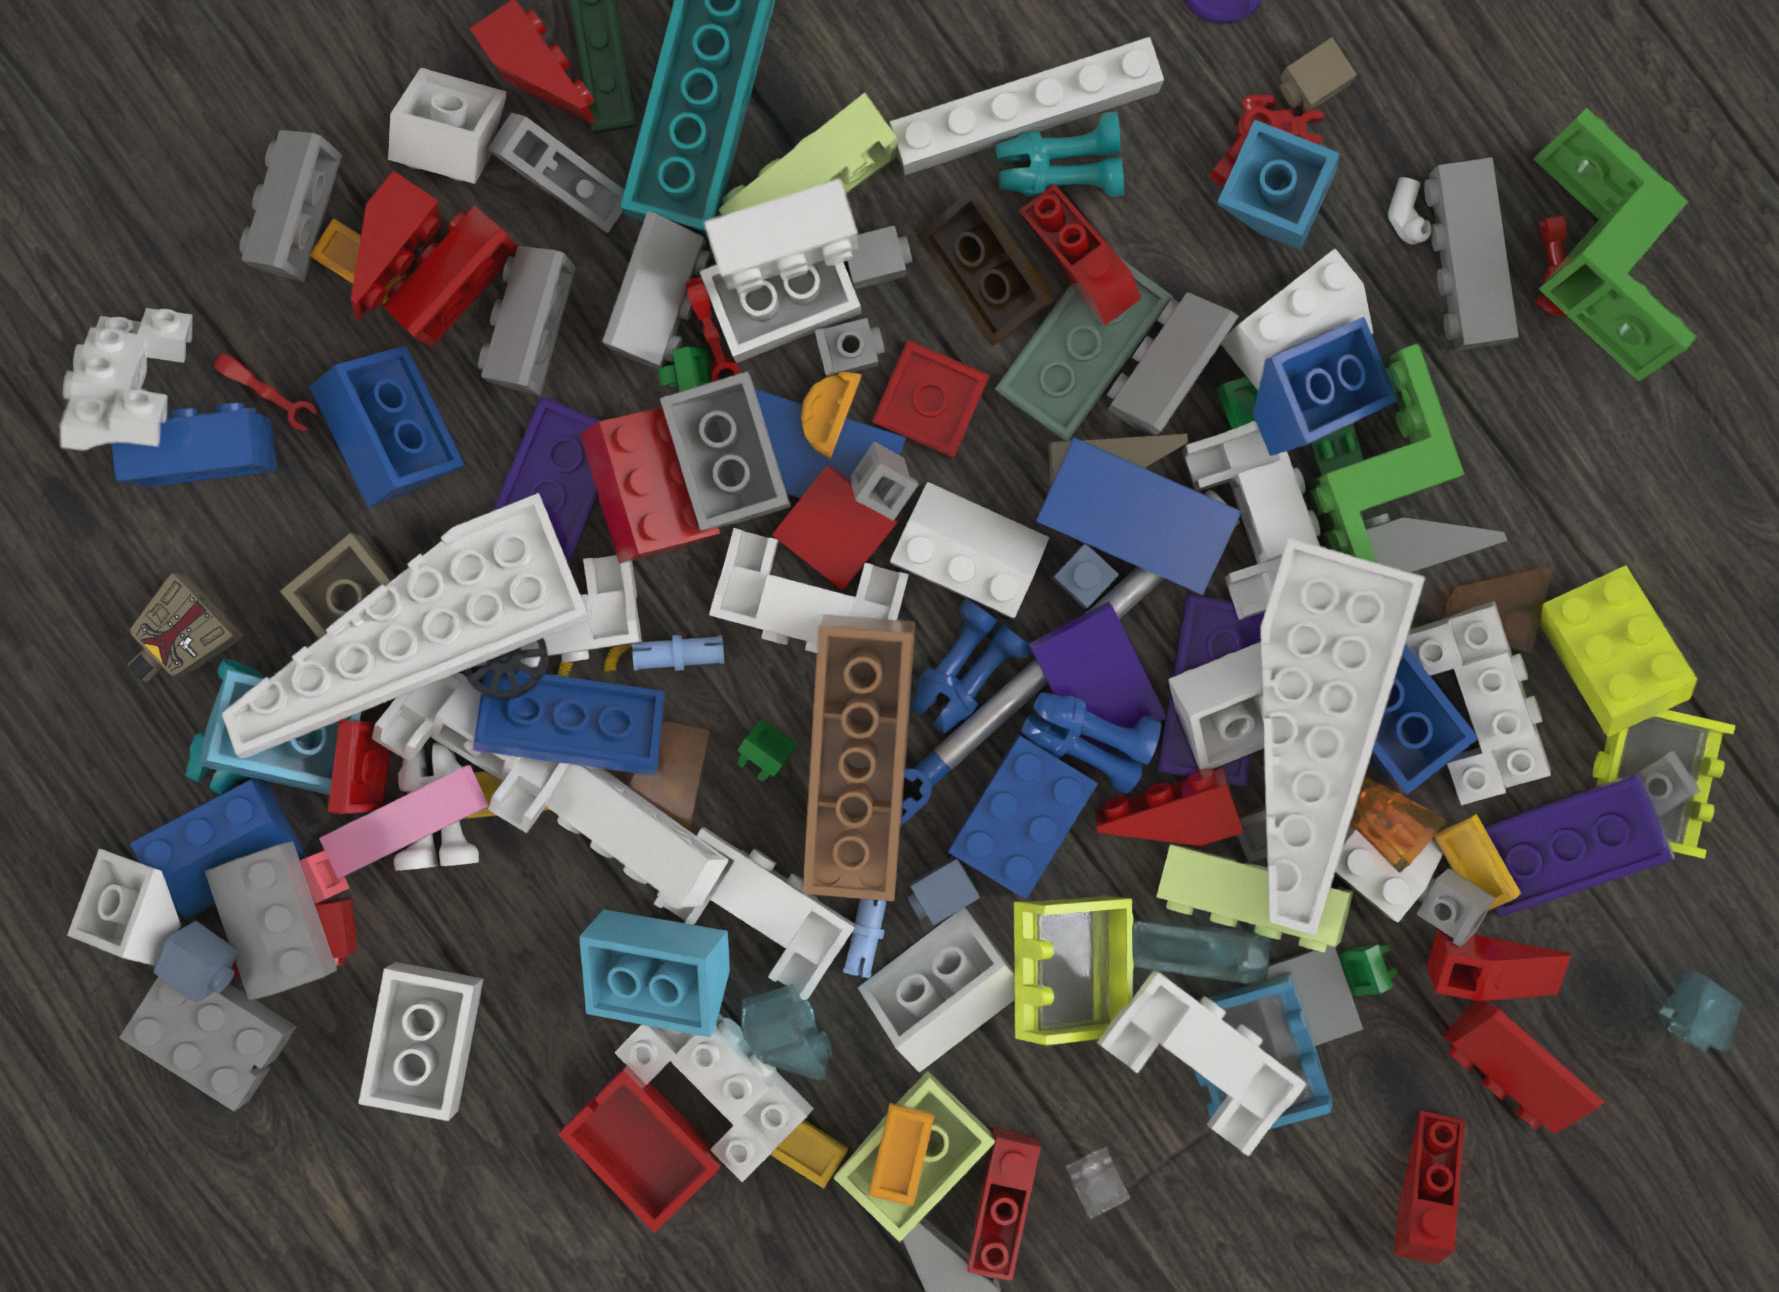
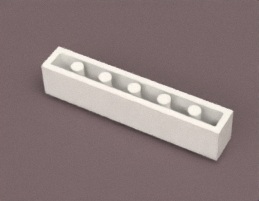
M1148 37L890 121V128L897 137V156L905 176L994 147L995 144L1016 138V136L1023 132H1040L1159 92L1164 78L1151 38Z

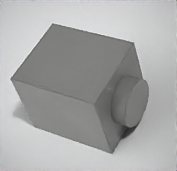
M895 225L858 235L859 249L852 251V258L847 260L854 290L906 277L905 264L912 262V256L907 237L898 238Z

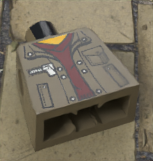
M172 573L130 629L131 635L144 649L128 663V667L139 679L146 683L162 668L173 677H185L231 647L245 635L186 574Z

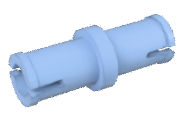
M673 635V640L632 643L634 671L662 667H675V671L684 670V666L724 664L722 635L682 639V635Z
M860 899L854 923L855 928L852 931L847 960L843 968L844 973L871 978L878 939H883L885 930L881 929L887 901Z

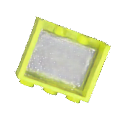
M1665 710L1607 737L1604 752L1599 751L1594 762L1593 777L1598 778L1596 786L1639 772L1673 750L1693 777L1701 792L1660 816L1659 820L1673 852L1705 859L1707 850L1697 848L1702 822H1711L1714 815V805L1708 804L1707 800L1713 777L1721 778L1724 771V761L1717 759L1722 735L1734 734L1735 725ZM1655 779L1650 783L1649 790L1652 795L1661 796L1666 792L1667 784L1663 779Z
M1100 895L1098 897L1034 902L1014 901L1015 1039L1043 1045L1100 1039L1121 1008L1128 1006L1133 999L1132 899Z

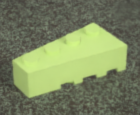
M863 93L816 132L802 139L782 159L778 158L766 165L758 173L759 177L748 186L740 185L726 194L722 199L724 205L718 209L720 216L838 179L841 180L844 193L846 194L897 157V137L868 96Z
M1170 844L1157 893L1158 898L1168 900L1167 909L1192 915L1194 908L1211 912L1210 921L1231 927H1236L1238 920L1255 925L1254 933L1281 940L1282 932L1300 937L1298 945L1320 952H1326L1327 945L1336 947L1341 942L1354 890L1338 886V890L1334 888L1329 889L1316 935L1314 936L1270 922L1267 867L1251 863L1242 864L1236 862L1237 860L1179 844Z

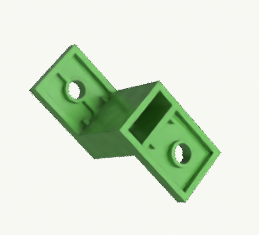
M1585 108L1544 146L1533 160L1588 209L1598 221L1539 290L1637 381H1640L1685 351L1696 338L1684 326L1680 318L1671 314L1650 294L1644 285L1635 281L1628 274L1688 201L1676 191L1671 183L1664 180L1635 150L1627 146L1614 134L1603 120L1597 118L1590 110ZM1588 161L1592 162L1597 168L1593 167Z
M1419 343L1401 349L1383 360L1398 399L1397 404L1400 411L1396 412V421L1404 438L1409 437L1411 444L1311 480L1314 489L1309 490V498L1316 515L1323 514L1328 532H1325L1323 536L1326 547L1329 550L1377 563L1359 511L1464 475Z

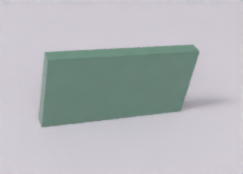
M1123 259L1121 260L1133 274L1141 300L1104 325L1078 295L1073 286L1070 285L994 390L1063 441H1068L1173 297Z

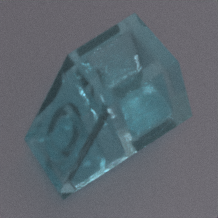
M1690 970L1659 1013L1671 1022L1667 1029L1687 1044H1693L1705 1053L1709 1047H1712L1726 1054L1732 1044L1742 1002L1707 976Z
M793 984L743 999L741 1031L758 1061L818 1081L827 1078V1059L832 1057L829 1038L824 1031H818L811 1004L807 999L801 1000Z

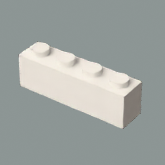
M570 764L546 804V807L559 816L557 822L573 833H583L592 840L590 846L593 850L607 858L613 859L615 857L625 865L623 871L628 876L644 884L650 883L659 890L658 898L676 909H681L682 906H702L729 861L603 768Z

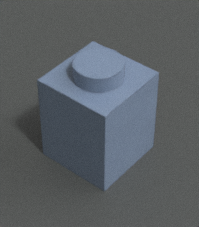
M1085 543L1051 579L1085 609L1096 600L1119 574Z
M955 856L911 881L910 887L914 893L907 896L919 919L922 920L928 916L933 926L980 898L977 889L961 862Z
M194 921L167 937L153 973L197 1003L211 993H220L227 987L234 976V970L231 968L239 950L197 921Z

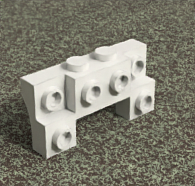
M146 308L142 322L131 321L123 317L111 318L100 316L96 328L90 327L84 345L77 344L73 362L74 372L67 371L65 376L63 396L64 399L70 400L60 425L61 447L87 450L100 444L113 442L150 446L159 445L160 422L165 423L167 419V395L141 390L147 373V358L184 363L186 358V342L191 343L192 339L191 314L177 313L170 309L157 310Z
M1253 421L1237 429L1187 444L1181 450L1194 490L1199 492L1229 482L1238 509L1241 511L1240 515L1257 565L1229 573L1224 577L1239 620L1266 611L1288 538L1320 547L1317 536H1320L1319 522L1315 513L1312 510L1308 511L1302 496L1305 493V483L1300 470L1297 467H1292L1287 451L1273 456L1269 455L1256 421Z
M734 528L709 614L710 616L763 629L761 638L784 645L788 644L789 637L807 641L805 650L817 653L818 629L824 614L897 620L909 574L865 563L855 598L770 575L779 541Z
M617 555L583 559L588 595L580 596L590 619L544 637L548 656L561 654L562 663L589 659L588 650L642 642L632 561L619 564ZM537 641L522 646L521 649H539ZM540 657L525 658L524 664L531 668L537 667ZM485 661L472 667L484 666L487 663Z
M1495 601L1481 604L1445 619L1410 629L1405 641L1406 645L1429 675L1454 669L1476 736L1478 737L1479 748L1459 753L1447 763L1461 805L1506 793V788L1551 776V768L1536 727V723L1543 722L1535 696L1526 697L1521 681L1528 680L1527 670L1521 654L1512 655Z
M459 672L396 697L376 722L372 739L409 762L412 761L430 737L503 781L492 796L488 810L527 833L545 809L546 804L570 764L472 751L481 693L475 690L466 676Z
M705 827L701 828L697 837L729 860L702 906H682L681 909H676L657 898L654 904L659 908L665 907L684 919L685 924L695 925L709 901L712 900L786 948L771 970L768 978L775 982L777 980L799 993V998L807 1001L855 928V924L818 901V898L814 895L803 894L804 879L791 873L788 879L773 870L776 862L756 849H753L751 854L744 850L740 851Z
M1153 970L1128 1006L1121 1008L1097 1043L1137 1073L1156 1047L1161 1044L1228 1095L1209 1120L1207 1126L1247 1156H1250L1272 1124L1296 1100L1307 1083L1261 1050L1259 1046L1263 1039L1250 1029L1240 1024L1235 1030L1225 1023L1222 1018L1227 1012L1210 999L1203 996L1201 1001L1197 1002L1162 974Z
M720 1014L718 1015L715 1031L711 1037L641 1024L615 1052L646 1085L671 1061L734 1125L710 1150L741 1182L814 1109L776 1071V1065L773 1060L763 1051H756L744 1039L742 1029L733 1020L723 1018Z

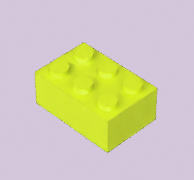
M1626 565L1543 604L1540 626L1607 737L1691 698L1697 678Z

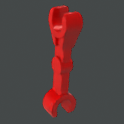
M695 278L687 281L685 285L690 303L699 320L703 322L704 326L702 328L707 343L711 345L715 360L710 367L712 381L720 380L718 373L725 368L733 370L734 375L741 374L735 359L724 356L719 342L721 338L717 326L711 319V303L703 279Z
M220 354L214 363V368L235 382L251 386L258 395L270 402L272 400L287 410L288 420L295 429L304 432L310 431V428L300 424L297 419L298 412L301 409L308 408L315 415H320V410L316 405L307 401L292 403L277 393V389L264 381L261 382L256 379L255 375L245 365L227 354Z

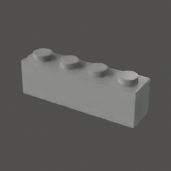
M1493 157L1438 165L1429 173V179L1425 180L1424 193L1428 207L1433 206L1436 224L1431 226V241L1434 251H1440L1442 268L1438 269L1437 283L1441 296L1446 295L1449 313L1444 315L1447 340H1453L1454 351L1508 343L1519 336Z

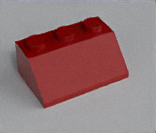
M475 205L469 212L463 210L457 214L448 225L447 230L450 233L439 245L433 243L428 246L417 260L420 266L408 279L405 276L398 279L387 292L389 300L383 307L410 334L430 348L442 338L504 270L508 257H515L518 245L511 237Z
M1474 1000L1442 1036L1453 1046L1447 1053L1468 1071L1475 1065L1486 1075L1481 1083L1502 1101L1509 1095L1520 1105L1515 1113L1536 1131L1543 1125L1556 1134L1595 1111L1604 1102L1501 1010L1486 1001Z

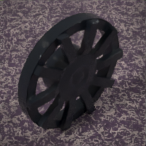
M544 638L537 640L539 649L522 650L519 647L487 660V664L474 674L471 668H467L463 672L471 686L486 697L497 700H510L521 697L533 690L546 672L548 665L546 642ZM540 657L537 669L534 670L524 664L525 658ZM520 670L531 676L521 686H519L515 676ZM492 671L494 673L490 688H487L478 680ZM501 677L509 678L512 686L511 690L498 691Z

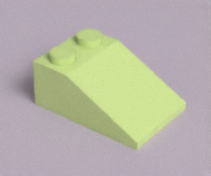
M929 1071L896 1103L932 1112L935 1115L914 1206L868 1196L886 1116L834 1176V1179L899 1242L995 1143L992 1132Z

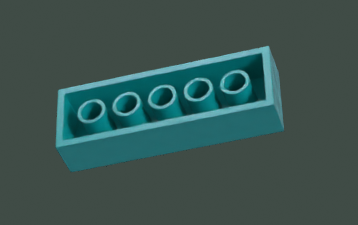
M674 0L620 206L626 218L644 222L647 211L709 239L704 222L718 218L720 215L718 209L722 206V199L725 196L776 0Z

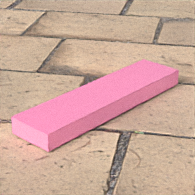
M468 765L320 837L319 840L339 879L485 809L489 805L471 766Z

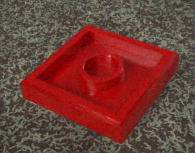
M907 340L874 415L872 424L954 459L990 375Z
M828 463L773 532L772 536L843 591L898 523L899 518L896 517L893 521L856 501L851 481Z
M339 720L328 812L340 814L372 812L384 806L391 750L372 739L374 726L378 720Z

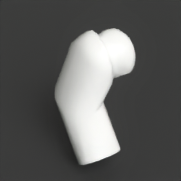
M1400 177L1388 211V218L1399 237L1406 243L1414 245L1424 242L1429 238L1432 230L1431 224L1420 217L1414 209L1420 183L1410 178Z

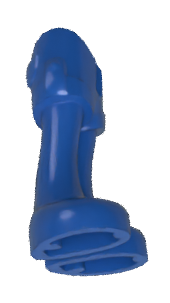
M968 598L963 601L959 608L960 616L963 619V626L959 637L935 669L928 666L923 670L920 677L916 680L917 689L909 708L921 717L927 708L931 707L938 700L936 697L940 692L948 696L949 702L946 705L943 704L938 713L939 715L932 723V726L943 734L953 728L959 721L967 720L975 711L978 703L974 697L990 674L1003 661L1011 657L1025 659L1032 652L1026 641L1001 624L986 650L961 680L957 679L958 672L975 647L998 622L997 619Z
M1041 692L1034 704V709L1039 715H1029L1021 728V732L1049 754L1061 757L1066 753L1094 766L1109 777V784L1114 790L1127 794L1137 785L1141 777V763L1148 765L1154 754L1160 736L1161 722L1154 717L1145 716L1132 729L1119 727L1087 711L1086 704L1081 699L1070 695L1062 697ZM1080 734L1087 735L1123 753L1119 755L1112 754L1079 736Z

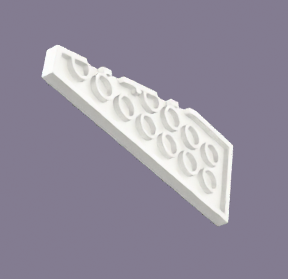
M535 494L451 528L440 537L442 539L440 543L422 556L420 553L407 564L409 568L386 586L383 584L328 627L326 629L327 634L309 648L305 646L292 656L293 661L270 680L266 677L225 710L222 715L236 755L240 759H245L590 619L540 494Z
M1291 538L1287 539L1261 625L1269 920L1272 923L1315 936L1425 577Z

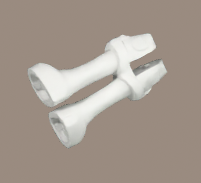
M439 742L433 743L432 764L434 775L427 776L426 755L423 747L411 762L403 758L402 768L398 772L400 791L407 792L408 795L462 768L456 761L454 751ZM460 821L441 829L440 866L479 862V851L474 845L466 841L462 833ZM433 834L410 844L408 848L397 853L394 858L395 871L438 866Z

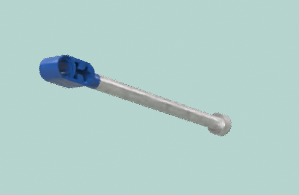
M1208 490L1204 494L1226 504L1217 494H1215L1211 490ZM1137 566L1087 612L1109 601L1120 619L1164 578ZM1036 659L1030 662L915 767L905 768L904 778L906 777L910 781L919 778L922 781L919 786V791L922 795L917 799L909 795L902 801V808L906 809V811L901 814V825L927 803L931 795V788L1048 684Z

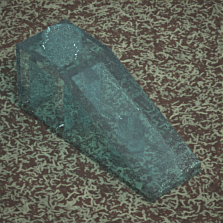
M1133 920L1132 958L1134 967L1240 983L1267 980L1270 949L1269 937L1236 929Z

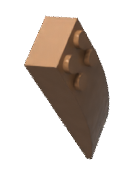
M824 614L819 624L803 894L894 901L907 749L915 621Z

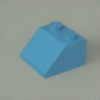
M1254 120L1217 203L1257 233L1301 250L1336 174L1339 152Z

